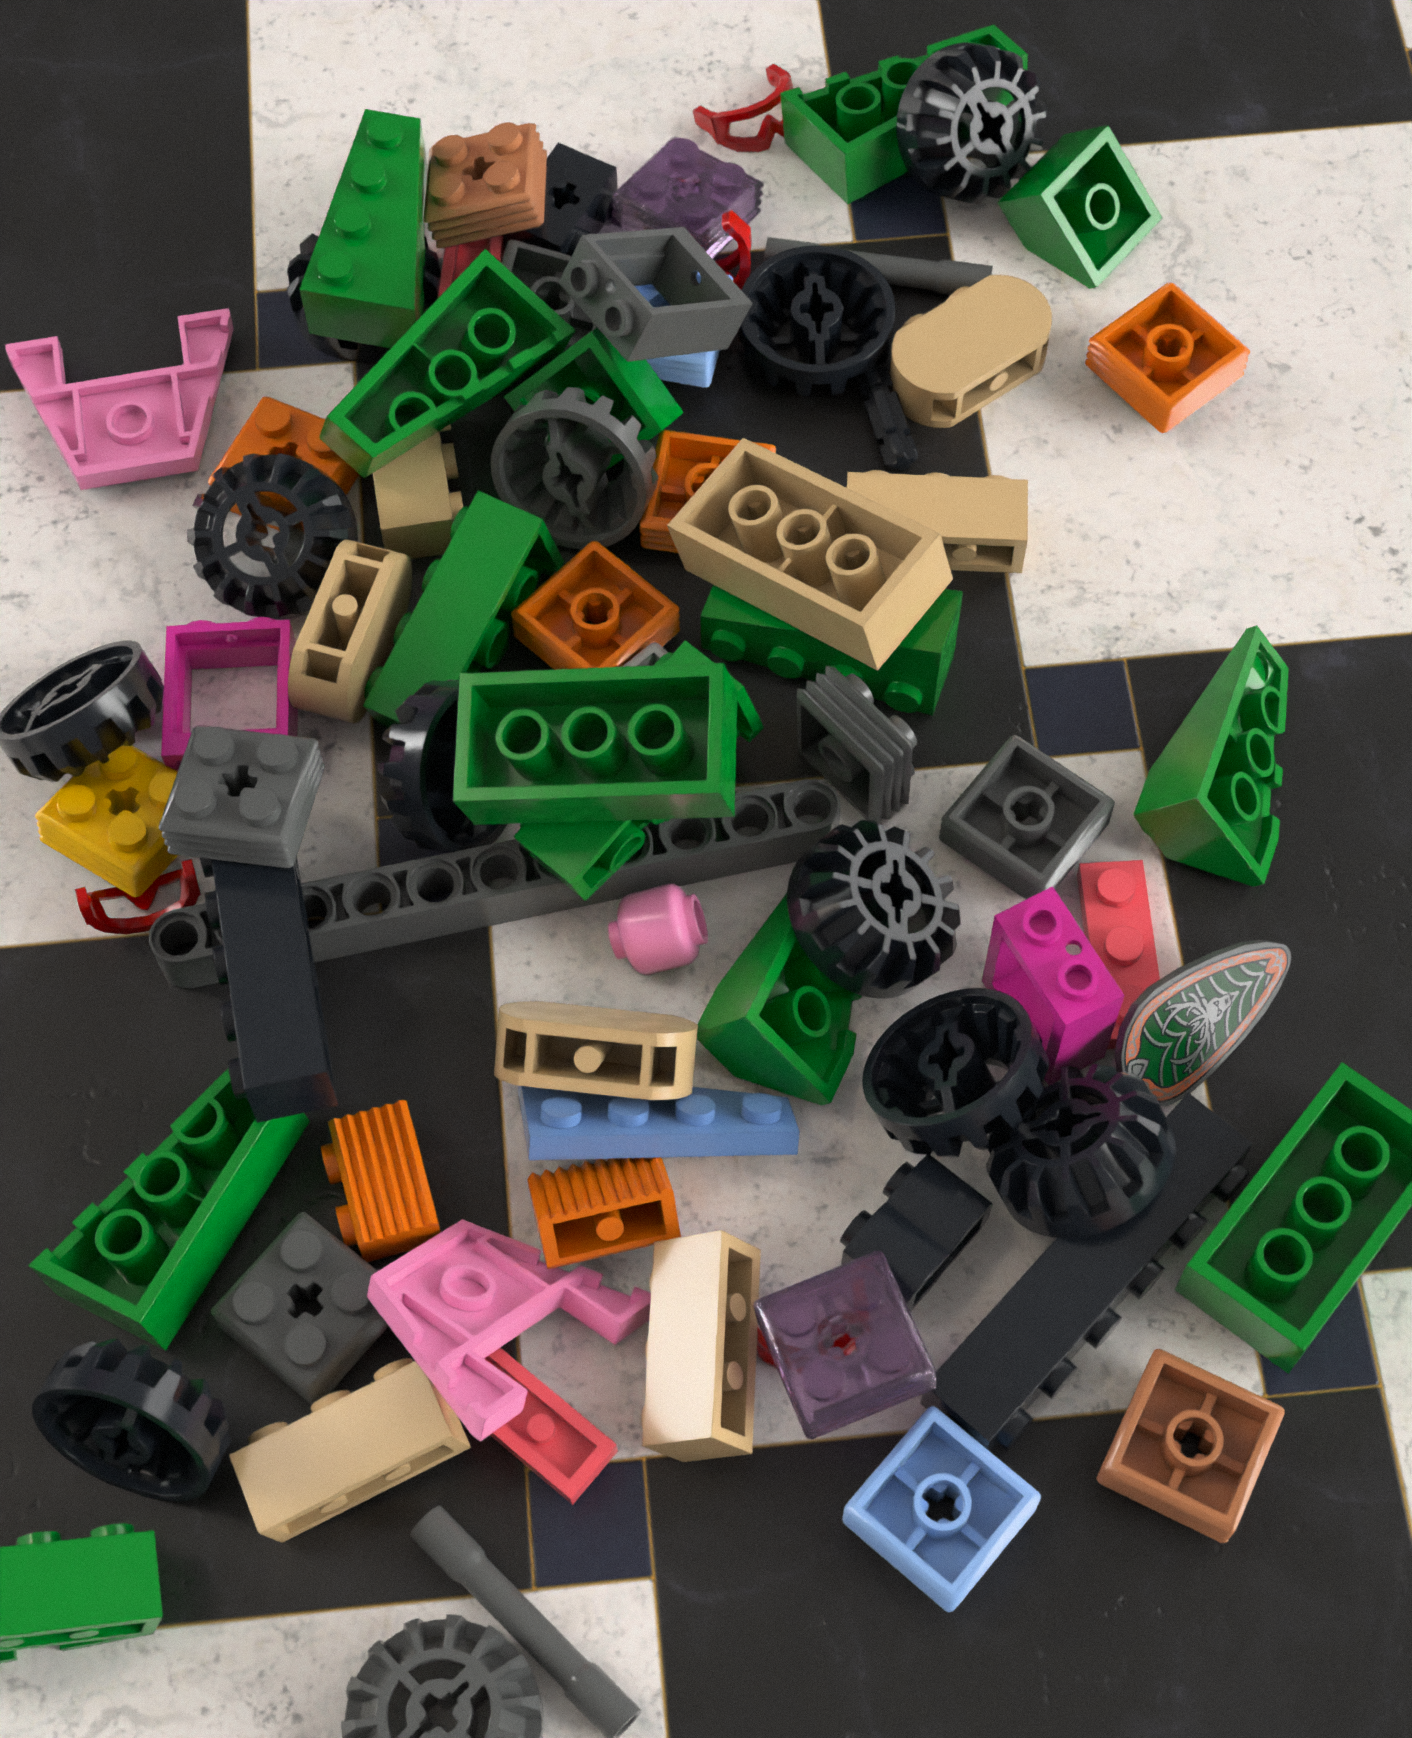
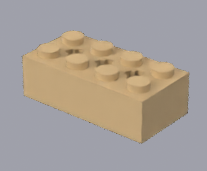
M745 438L741 439L667 525L685 570L877 671L953 580L940 533Z

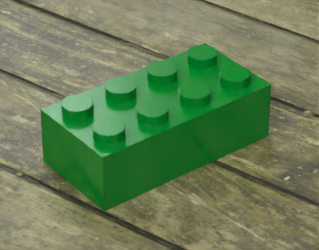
M724 663L460 673L453 802L474 825L735 817L738 690Z
M1342 1062L1188 1262L1175 1291L1289 1374L1412 1207V1110Z

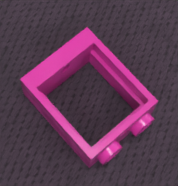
M257 617L248 622L214 623L206 620H197L187 625L166 626L161 757L165 766H169L176 771L179 770L192 733L190 732L192 670L277 665L276 728L245 729V731L298 737V709L292 707L288 696L289 667L296 644L290 620Z
M1052 886L994 916L982 982L986 989L997 990L1015 998L1028 1013L1043 1041L1042 1046L1049 1058V1069L1044 1078L1047 1085L1049 1086L1061 1080L1060 1067L1068 1065L1081 1070L1104 1058L1124 994L1054 887ZM1075 944L1080 948L1081 953L1071 955L1066 951L1065 947Z

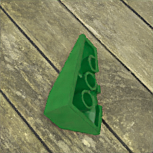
M1257 625L1245 630L1149 770L1133 813L1143 832L1150 836L1166 858L1252 887L1265 883L1279 840L1280 819L1270 815L1271 789L1282 787L1283 768L1275 763L1274 735L1285 732L1289 673L1288 666Z
M787 893L717 985L697 1024V1040L734 1077L823 1106L832 1102L854 1055L857 1033L849 1030L852 1003L855 1000L862 999V996L850 992L831 981L806 955L795 936L787 908Z

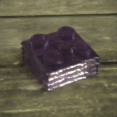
M675 136L670 138L612 194L615 200L612 202L614 209L611 211V214L614 217L611 219V223L626 232L684 227L711 258L714 259L733 240L722 228V215L732 210L749 224L761 212V208L758 206L762 203L760 197L763 195L761 189L764 187V183L746 174L741 166L735 163L724 162L699 149L692 140Z
M881 1251L872 1252L759 1298L753 1304L757 1323L802 1430L808 1439H815L929 1392L936 1387V1369L888 1262ZM842 1333H846L850 1338L858 1337L855 1340L856 1352L852 1355L844 1356L843 1351L839 1347L830 1348L834 1345L833 1337Z

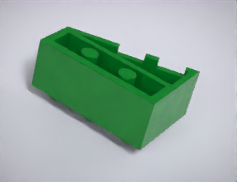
M110 1524L93 1529L90 1532L91 1537L62 1540L61 1533L44 1531L19 1537L17 1545L0 1547V1664L16 1661V1650L60 1645V1650L63 1652L154 1634L163 1617L154 1530L134 1532L132 1524Z

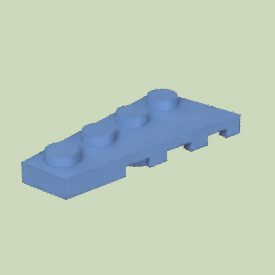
M518 1086V1097L529 1160L798 1155L800 1131L788 1097L773 1096L766 1093H745L693 1087L692 1093L683 1098L645 1100Z

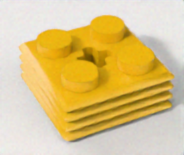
M122 745L108 754L110 761L103 764L98 760L87 765L82 775L72 776L35 814V818L38 820L36 824L39 827V839L42 843L129 895L139 897L178 856L167 851L168 846L165 845V839L162 837V831L159 829V823L178 771L165 766L164 763L133 745Z

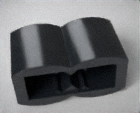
M929 1153L915 1167L909 1162L903 1163L883 1189L882 1193L889 1199L873 1215L866 1210L861 1211L849 1224L840 1239V1242L846 1246L842 1254L841 1268L857 1281H863L867 1289L903 1318L924 1298L946 1268L955 1261L982 1229L989 1218L993 1205L992 1202Z

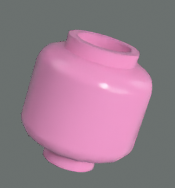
M665 884L624 896L618 905L617 920L608 924L610 943L617 959L627 958L635 971L643 975H652L690 965L698 957L700 945L708 942L706 920L697 896L695 894L686 895L683 889L675 884Z

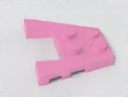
M229 308L178 316L184 360L183 365L66 384L63 353L57 336L5 344L11 366L81 490L198 471L234 330Z
M462 1219L371 1275L367 1298L471 1435L482 1441L523 1411L528 1391L484 1358L557 1308H562L616 1345L649 1321L651 1293L638 1287H634L631 1296L601 1285L602 1273L581 1265L571 1272L557 1267L547 1269L546 1263L539 1261L542 1250Z

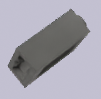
M684 227L582 235L559 281V284L627 362L728 349L753 304ZM698 272L701 276L700 283L697 282L696 278ZM652 284L671 306L653 308L635 286Z

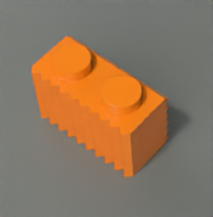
M398 1100L394 1104H385L381 1108L372 1107L368 1111H359L355 1115L346 1114L342 1118L331 1119L328 1125L333 1143L322 1145L321 1152L330 1184L343 1182L348 1204L335 1207L344 1244L346 1246L358 1244L363 1259L366 1262L413 1250L441 1233L407 1101Z
M662 1158L608 1159L607 1161L597 1159L594 1164L585 1160L581 1167L572 1163L567 1170L560 1166L554 1173L545 1169L541 1176L532 1172L527 1179L537 1231L547 1269L653 1246L654 1242L681 1237L674 1192Z

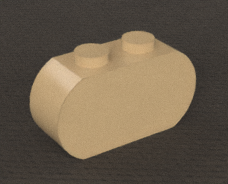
M989 275L971 287L964 286L957 289L949 296L946 302L928 313L917 314L908 319L901 329L896 332L893 339L890 365L893 391H896L905 416L924 426L950 428L1041 372L1046 360L1052 325V312L1045 296L1035 286L1020 278L1008 275Z
M347 539L337 546L292 652L288 675V696L292 707L354 724L362 720L367 712L363 704L366 700L364 693L368 679L378 666L384 667L394 645L393 638L396 627L401 618L407 613L412 586V565L408 555Z
M545 1001L507 1003L499 1007L494 1076L504 1082L518 1086L645 1100L683 1098L692 1093L698 1025L691 1020L667 1014Z

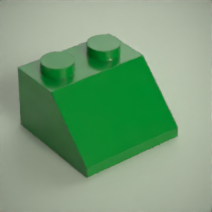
M1108 125L1064 134L1033 165L1030 171L997 202L1025 249L1089 289L1097 288L1163 218Z
M598 327L504 396L515 411L519 405H527L536 393L544 390L556 392L560 396L567 387L580 388L584 390L585 403L594 405L603 395L614 401L610 411L613 417L622 422L632 415L641 424L637 440L649 441L684 413L647 360L627 362ZM613 454L606 470L622 460L624 456L622 454Z

